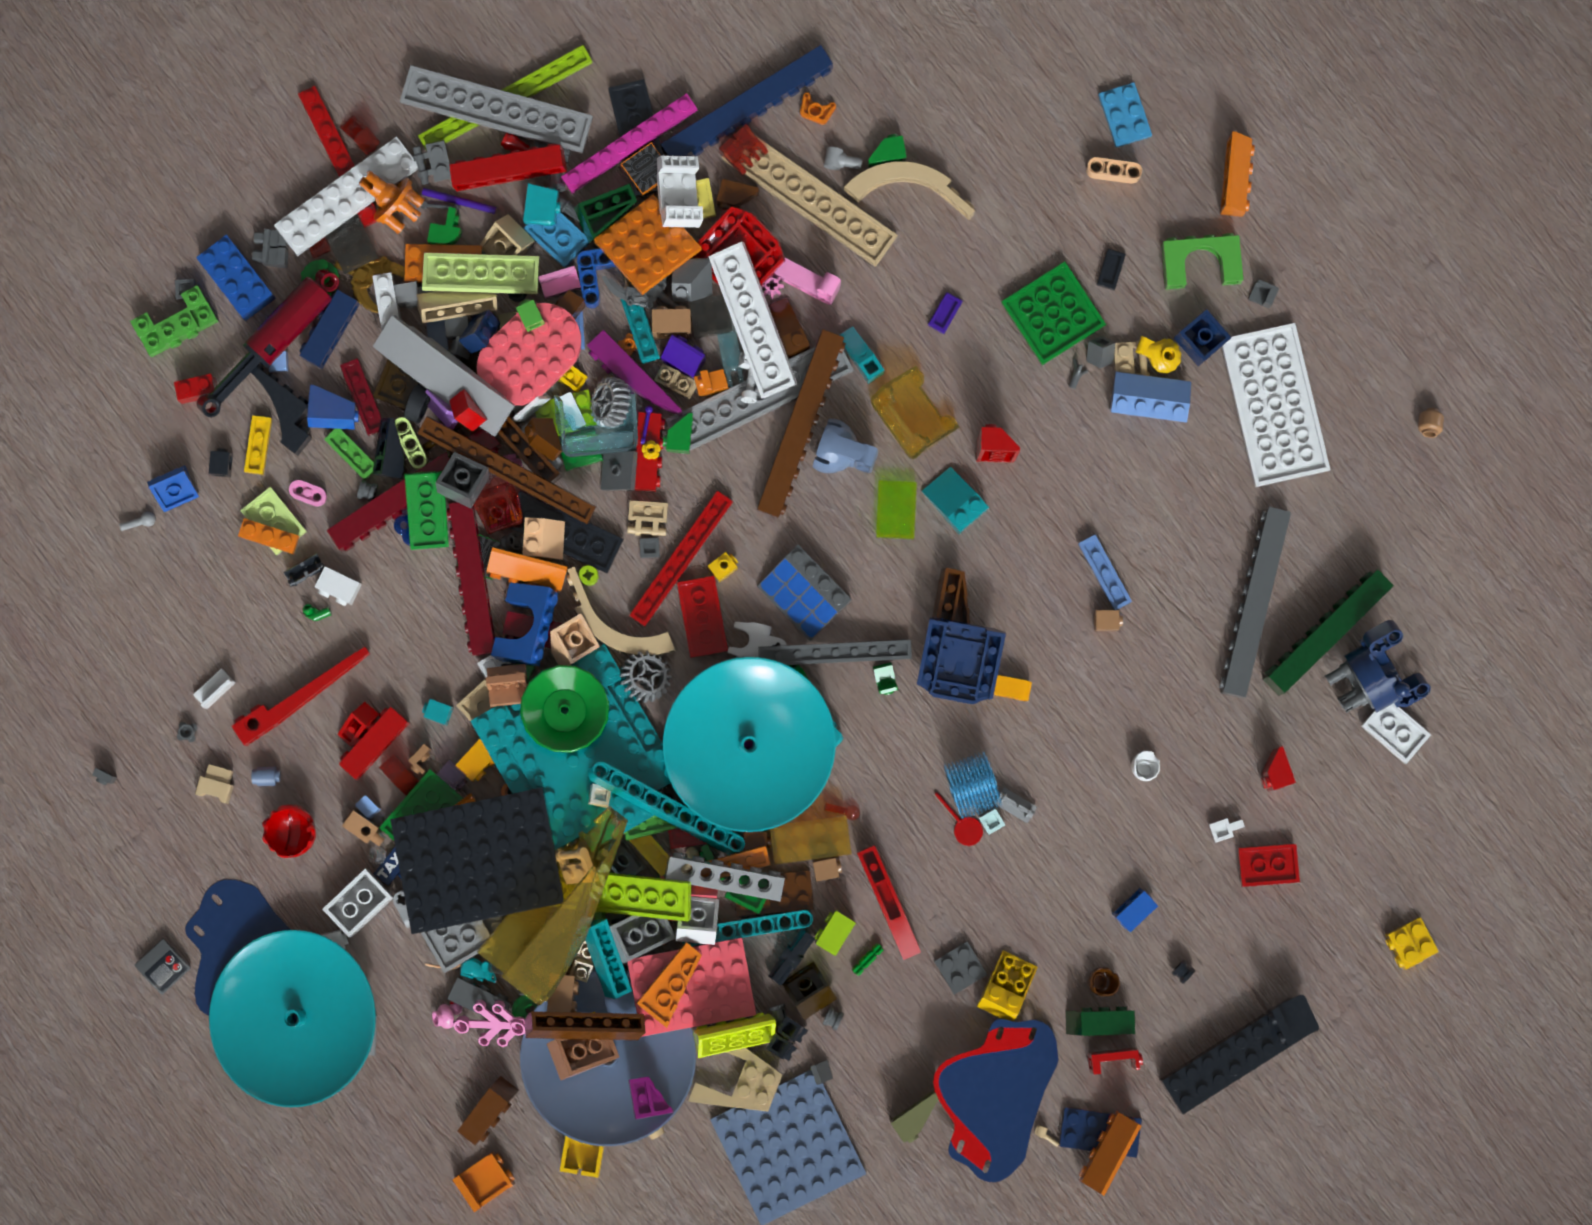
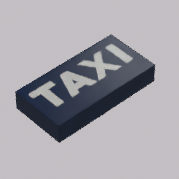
M395 847L373 873L387 886L400 873Z

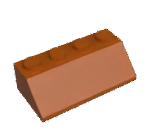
M1232 131L1227 140L1220 215L1243 217L1245 212H1248L1250 200H1247V193L1251 191V182L1248 180L1249 174L1252 175L1253 163H1250V158L1254 156L1255 145H1252V138Z
M492 547L486 573L490 574L489 577L500 580L501 577L508 578L510 583L519 584L524 582L527 585L550 587L556 592H561L567 566Z
M1118 1111L1109 1116L1107 1120L1109 1125L1106 1131H1102L1097 1139L1099 1141L1096 1149L1093 1148L1091 1150L1087 1166L1083 1165L1079 1172V1176H1081L1079 1180L1103 1196L1106 1194L1142 1127L1138 1122Z

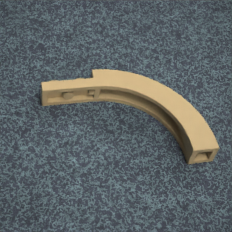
M890 162L880 164L858 174L844 186V192L859 203L867 194L883 185L895 182L916 183L935 191L968 220L975 213L974 206L968 200H962L959 197L960 194L954 188H948L951 184V179L931 167L918 163Z
M576 568L567 569L569 574L566 577L569 585H574L576 590L573 593L577 604H582L575 607L577 614H582L591 632L599 641L616 651L628 655L634 654L635 656L640 651L643 656L646 655V651L649 652L650 656L653 654L660 656L676 651L668 632L657 636L641 638L627 636L608 627L593 611Z

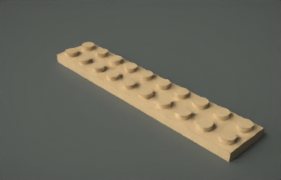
M744 127L722 156L723 161L875 267L898 237L893 231Z

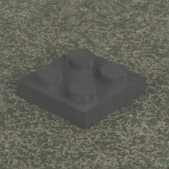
M967 941L934 961L954 995L987 975Z

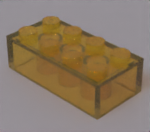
M847 816L788 823L770 829L775 865L852 854Z

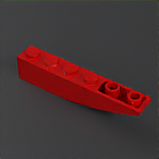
M875 845L856 853L903 960L921 953Z

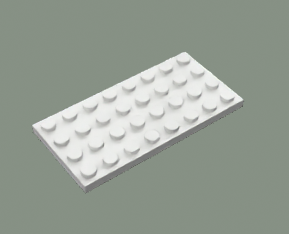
M1295 323L1231 337L1222 346V351L1255 487L1330 471Z

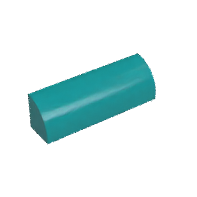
M607 919L593 920L585 941L605 997L617 999L632 990ZM589 922L580 925L582 933L585 934Z

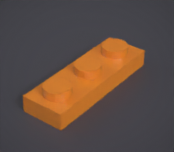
M245 518L238 534L240 538L293 555L300 537Z

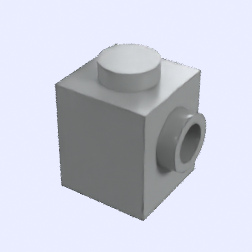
M417 281L394 285L396 301L399 307H417V294L423 293L422 286H419Z

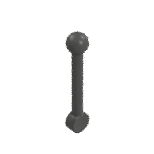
M424 201L421 205V208L427 209L428 207L448 209L449 207L456 208L457 211H459L460 206L458 204H454L453 206L428 204L426 201Z

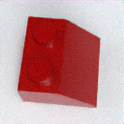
M1284 747L1273 749L1261 773L1262 778H1260L1263 788H1267L1268 792L1296 783Z

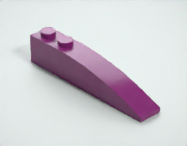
M604 330L587 345L589 349L588 354L594 361L598 359L602 363L601 367L607 374L611 372L616 378L624 380L629 389L660 408L678 416L683 415L682 410Z

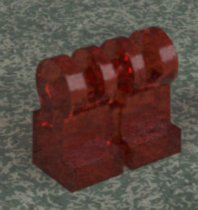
M745 124L733 135V138L731 137L719 148V153L741 175H744L747 171L741 163H745L749 168H752L754 165L743 151L746 150L749 156L758 162L761 159L755 151L758 150L765 156L768 150L753 134L748 125Z

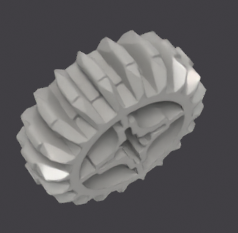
M615 377L602 378L592 394L591 416L594 417L593 421L600 427L607 429L618 428L620 424H623V419L627 418L626 414L629 412L628 408L631 405L629 404L631 398L629 396L630 390L627 389L628 385L624 383V380Z
M640 651L638 655L632 654L629 656L630 660L626 659L624 661L626 666H622L621 670L625 673H621L620 677L625 680L621 682V685L627 686L624 689L625 692L631 691L629 697L632 698L636 695V701H640L642 698L643 703H646L648 700L654 702L656 698L660 699L662 694L667 693L666 688L670 687L668 680L672 676L667 675L671 669H665L664 666L667 665V662H661L662 656L655 658L656 655L650 656L648 651L643 656ZM638 664V675L633 677V668ZM648 664L652 665L656 670L651 669ZM643 674H647L648 676L652 675L648 679H644V677L640 678L641 676H643ZM658 676V677H659V682H658V685H657L656 689L654 690V688H653L654 681H653V680H654L655 677ZM636 683L641 684L643 689L639 688Z

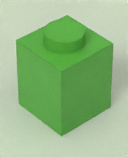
M524 300L516 307L528 332L545 324L534 300Z

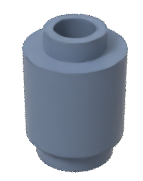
M276 766L252 769V784H257V786H276L277 782L281 780V772L277 770Z

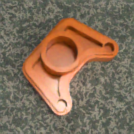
M805 92L803 94L800 115L805 119L825 125L835 111L836 104L831 102L827 105H820L812 101L810 93Z

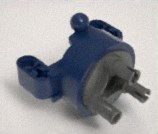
M1387 620L1368 630L1363 635V640H1359L1362 646L1344 655L1346 661L1339 665V668L1325 675L1330 686L1345 677L1349 678L1353 686L1352 690L1337 697L1346 713L1360 705L1364 706L1366 704H1369L1376 713L1392 704H1395L1397 708L1399 706L1407 707L1430 693L1431 687L1420 673L1412 674L1401 680L1394 665L1385 653L1386 650L1399 644L1403 639V633L1395 621Z

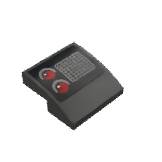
M164 938L134 964L161 995L191 969V966L177 954V951Z

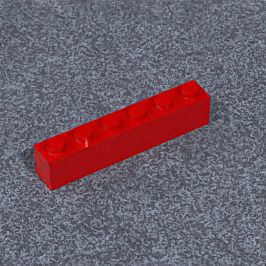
M555 143L548 144L547 147L543 148L531 147L527 151L514 150L510 154L503 155L497 153L488 158L475 157L471 161L458 160L455 164H449L452 187L456 191L567 172L564 149L561 145Z

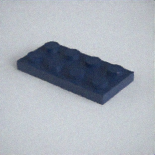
M1064 1107L1059 1146L1091 1151L1093 1148L1096 1149L1099 1144L1097 1139L1102 1131H1106L1109 1125L1107 1120L1111 1114ZM1127 1116L1141 1125L1142 1118ZM1140 1130L1126 1155L1128 1157L1137 1158Z

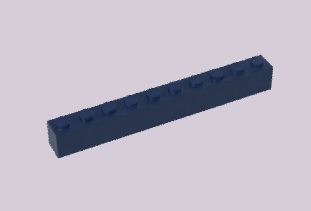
M821 45L661 143L663 152L666 156L700 155L704 152V148L709 145L711 147L716 145L723 136L726 135L728 137L734 134L736 128L741 125L742 127L747 126L752 122L751 119L757 115L758 117L763 116L768 112L767 109L772 106H779L786 97L797 95L800 92L799 89L804 86L809 87L816 82L815 79L820 76L823 78L829 75L833 69L832 61Z

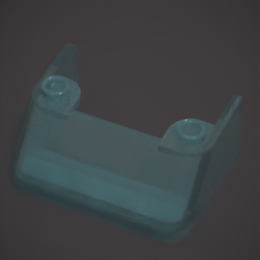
M627 388L630 390L629 396L631 397L629 400V404H631L628 408L629 412L626 414L627 418L623 419V424L614 429H607L598 425L576 427L574 417L569 413H564L562 399L558 395H554L556 426L564 454L568 457L634 450L638 445L635 393L630 388Z

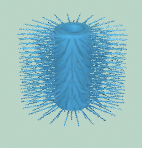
M978 755L985 758L974 757L977 758L975 763L973 761L960 763L962 765L958 767L961 770L956 769L955 765L952 768L948 766V770L944 768L954 802L957 803L956 806L959 808L957 810L961 816H964L962 812L971 814L969 812H975L973 811L975 809L983 811L980 808L987 809V807H984L986 805L995 807L988 805L990 803L996 805L998 804L995 802L1002 803V801H999L1002 800L1000 799L1001 794L997 790V782L992 772V767L990 769V764L986 759L987 756Z

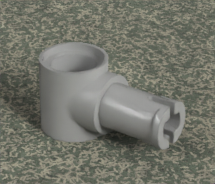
M827 147L824 161L825 168L840 170V168L845 166L861 169L862 158L846 155L842 149L837 147Z

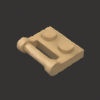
M1139 341L1115 344V371L1135 374L1133 349L1137 348ZM1139 354L1140 373L1136 374L1150 376L1147 368V357Z
M585 847L574 851L558 850L555 852L556 860L560 864L566 884L592 882L597 879L589 852ZM578 858L581 862L569 863L568 859Z

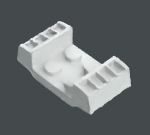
M659 156L657 158V187L662 227L699 228L703 221V206H698L695 178V173L699 169L697 156Z

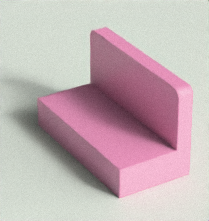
M575 266L538 277L545 299L564 294L568 290L581 289Z

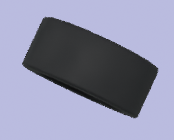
M416 385L413 388L405 408L404 417L416 423L422 421L431 399L425 393L427 388Z

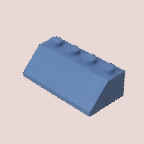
M1115 371L1110 411L1112 413L1187 422L1190 407L1191 381Z

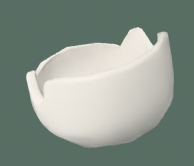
M1144 750L1133 758L1131 770L1139 780L1150 781L1157 777L1160 771V760L1156 758L1154 752Z

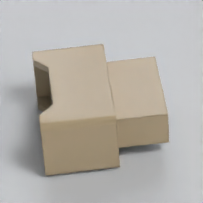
M209 764L205 777L200 776L195 795H212L218 797L222 803L229 804L234 785L230 784L234 771Z

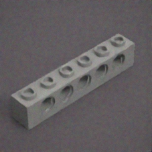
M674 852V855H668L664 875L665 880L690 881L691 885L775 901L781 900L785 880L781 876V872L769 870V873L761 872L762 869L757 867H750L749 870L742 868L743 865L731 863V866L723 865V861L712 859V862L704 861L705 858L693 856V859L686 858L685 854ZM690 864L692 870L689 873H683L681 871L683 865ZM703 868H710L711 873L709 876L703 877L700 874ZM727 871L730 873L729 879L721 880L720 874ZM742 875L749 876V881L746 884L739 883V878ZM767 879V886L760 888L758 886L759 880Z

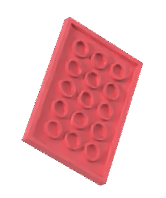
M738 938L717 942L715 945L706 944L693 947L702 956L667 1028L642 1009L636 1002L679 950L637 957L628 961L637 1014H644L646 1033L643 1036L756 1015L743 939Z

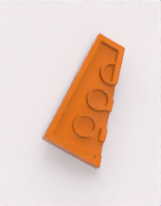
M686 942L636 1002L666 1028L702 956L701 953Z

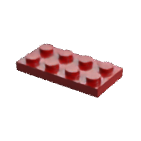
M715 576L677 582L690 658L728 652Z

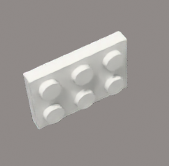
M1395 704L1388 706L1378 713L1374 710L1361 725L1404 764L1408 763L1431 736L1428 731L1400 707L1397 708Z

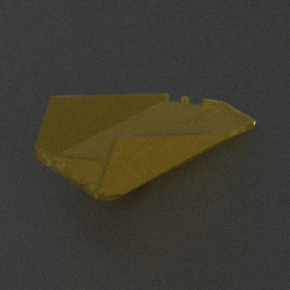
M610 806L593 820L596 825L588 833L581 831L579 833L581 837L579 841L572 847L566 844L562 849L564 851H574L585 847L593 864L579 883L566 884L558 862L565 898L562 904L507 915L477 951L504 973L502 977L537 1005L543 1004L544 1001L547 1002L586 940L628 822L626 818ZM578 858L568 859L569 863L581 862Z

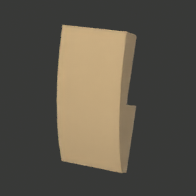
M662 364L654 379L660 385L688 399L691 398L696 389L694 379Z
M584 941L573 960L569 976H575L576 980L587 983L594 964L586 941Z

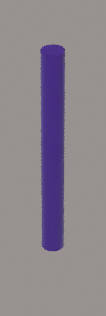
M427 188L422 190V195L492 214H495L497 207Z

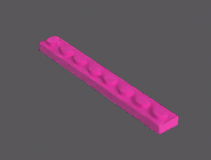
M686 93L561 176V179L573 194L698 111L697 107Z

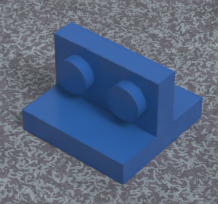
M186 465L147 482L149 489L163 512L199 497Z

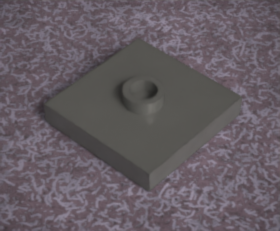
M638 452L603 453L601 490H635Z

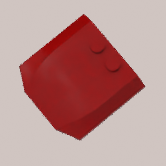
M731 206L697 242L701 246V251L692 257L709 258V256L742 241L746 245L761 286L785 262L780 242L753 213ZM712 268V279L718 284L717 278Z

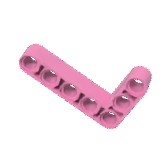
M785 258V262L773 274L774 277H780L783 282L828 305H832L840 290L841 280L837 276L826 272L821 277Z

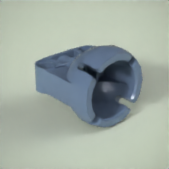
M828 419L817 449V457H815L812 467L822 473H836L848 467H855L860 471L871 473L879 451L876 447L858 442L855 433L843 421Z

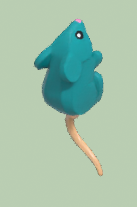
M469 958L451 969L460 967L461 976L472 979L476 978V980L482 982L486 979L496 983V974L489 961L482 962L476 958ZM425 963L427 966L441 969L440 965Z

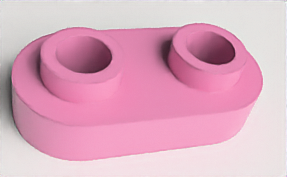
M296 480L289 486V493L294 499L312 506H322L327 500V494L322 488L302 480ZM299 487L303 488V492L301 494L297 493V489ZM316 494L321 495L319 500L314 499Z

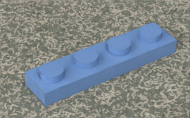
M1093 535L1078 543L1113 610H1118L1131 603L1132 600L1097 536Z

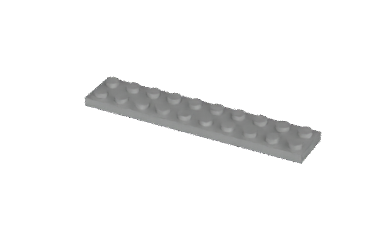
M411 65L400 99L402 104L543 143H555L561 145L562 148L583 153L593 116Z
M816 347L789 359L797 381L796 385L769 397L761 398L755 382L756 402L745 403L741 401L742 392L746 390V380L682 411L683 415L681 416L674 415L666 419L669 428L674 426L688 413H693L691 451L796 400ZM844 351L837 356L836 360L839 361L836 372L832 371L830 376L833 381L853 372V368Z

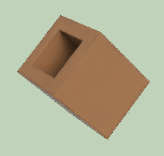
M1096 610L1094 612V631H1118L1120 626H1123V615H1119V610Z
M836 858L813 862L816 882L838 878L839 873H842L840 861L836 862Z

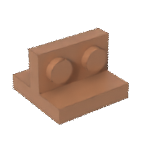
M525 664L487 668L486 685L489 690L490 707L521 704V697L528 685Z

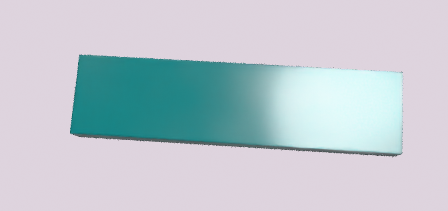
M621 299L642 364L660 359L644 308L639 305L628 306L626 301Z

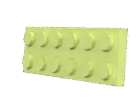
M424 253L422 290L538 294L539 256Z

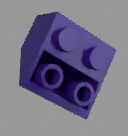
M673 335L670 337L661 356L662 362L692 379L698 375L706 362L705 354H703L704 351L696 345L691 347L687 344V340L679 335L677 337Z

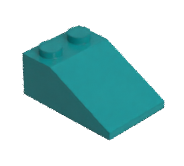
M949 467L921 491L958 535L989 509L982 498L952 467Z

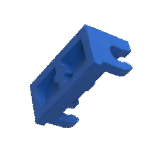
M1139 888L1112 915L1125 929L1131 932L1158 905L1144 890Z

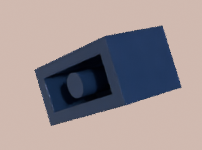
M489 309L472 317L459 341L470 354L487 347L490 342L489 339L493 337L500 322Z

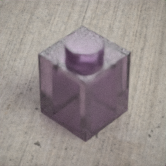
M450 760L436 774L455 791L457 788L461 790L468 782L465 780L467 778L466 774Z

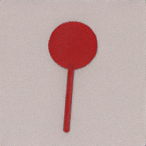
M935 792V796L958 821L954 828V835L957 841L965 846L977 844L983 836L981 823L972 817L960 819L939 793Z

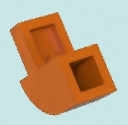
M724 369L708 373V370L700 371L701 375L694 377L699 396L713 395L729 389Z

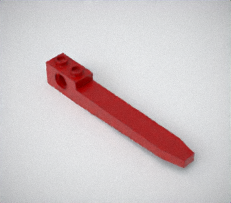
M363 647L270 710L266 705L261 706L258 704L250 709V714L247 716L241 715L234 720L235 724L231 726L244 746L250 745L284 722L371 653L367 647ZM252 719H257L259 723L255 729L250 727Z

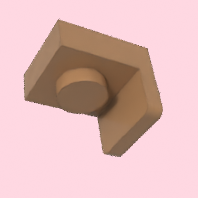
M423 744L408 760L411 763L409 767L416 774L420 772L425 774L427 772L419 765L420 762L424 763L431 756L429 754L431 749L426 744Z

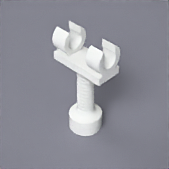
M741 352L738 367L748 369L746 390L742 392L741 401L755 403L757 399V393L754 392L755 380L745 353Z

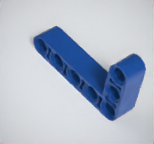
M601 249L583 251L577 257L582 298L588 308H596L600 304L596 270L616 268L610 259L608 262L600 261L601 256L606 255ZM588 257L591 259L589 265H583L581 263L582 259ZM592 276L594 280L592 283L587 284L584 282L585 277ZM590 294H594L596 296V300L594 302H588L586 300L587 296Z

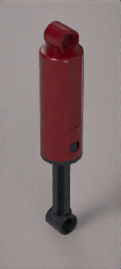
M328 269L319 270L315 275V280L308 276L305 277L242 344L248 353L210 393L201 395L198 398L197 408L207 417L217 416L221 409V403L259 363H262L268 369L331 302L332 298L327 292L334 291L338 287V277ZM330 277L329 282L324 284L325 278ZM212 402V406L209 409H205L206 405Z

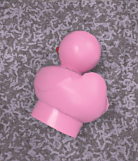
M450 1001V1006L447 1004L440 1005L437 1011L432 1012L434 1025L436 1027L442 1026L445 1029L452 1028L455 1023L454 1015L462 1012V1006Z

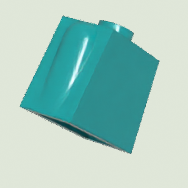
M528 183L523 218L524 224L545 226L556 224L557 213L560 214L561 202H558L559 192L556 188Z

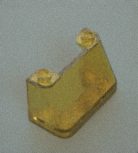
M917 366L912 367L884 384L871 397L873 408L911 459L918 458L960 428L954 417L950 415L942 417L921 388L924 384V374Z

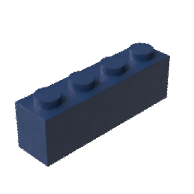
M339 290L331 295V302L327 309L322 310L318 318L320 321L317 326L312 327L309 333V340L307 343L304 342L299 351L301 353L299 356L303 360L321 370L324 368L360 305L357 300Z

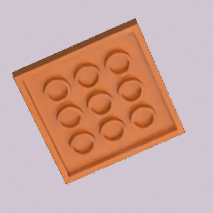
M654 194L594 239L598 247L641 295L645 294L701 251V246L684 227H662L659 200Z

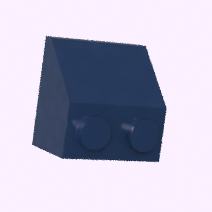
M1206 309L1181 330L1174 339L1199 367L1227 343L1231 336Z

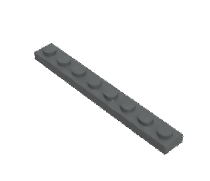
M911 640L758 647L759 658L771 659L785 665L912 659Z

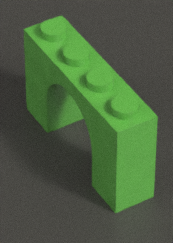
M1226 233L1222 237L1205 235L1203 236L1204 238L1197 239L1196 236H1188L1184 240H1177L1176 237L1167 238L1161 245L1165 290L1185 288L1187 285L1185 259L1188 254L1196 250H1206L1216 256L1220 264L1222 285L1241 284L1243 281L1239 235L1234 236V233Z

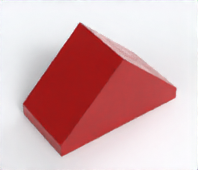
M465 389L449 400L454 419L471 431H474L488 420Z

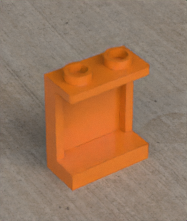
M491 1152L453 1179V1182L473 1212H476L515 1184L513 1182L515 1180L514 1175L509 1169L505 1170L502 1165L504 1161L498 1153L495 1155L494 1152Z

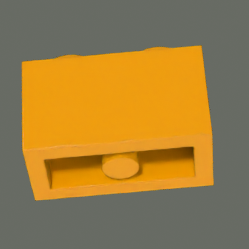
M479 739L455 767L474 782L475 780L480 781L486 774L484 770L488 766L492 767L495 764Z

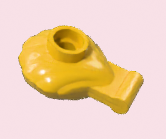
M1144 336L1140 337L1136 353L1149 358L1152 367L1159 373L1168 374L1176 370L1177 366L1181 363L1182 354L1176 342L1166 338L1154 342Z

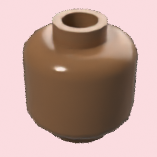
M1428 408L1420 413L1418 423L1420 433L1428 438L1437 437L1443 431V414L1435 408Z

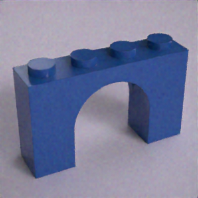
M510 583L505 601L514 607L532 609L534 622L530 631L522 638L505 639L495 637L491 656L502 662L540 666L544 655V646L548 640L550 623L553 620V611L558 601V593L550 587Z

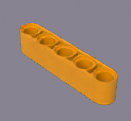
M998 675L994 695L1029 701L1032 682Z

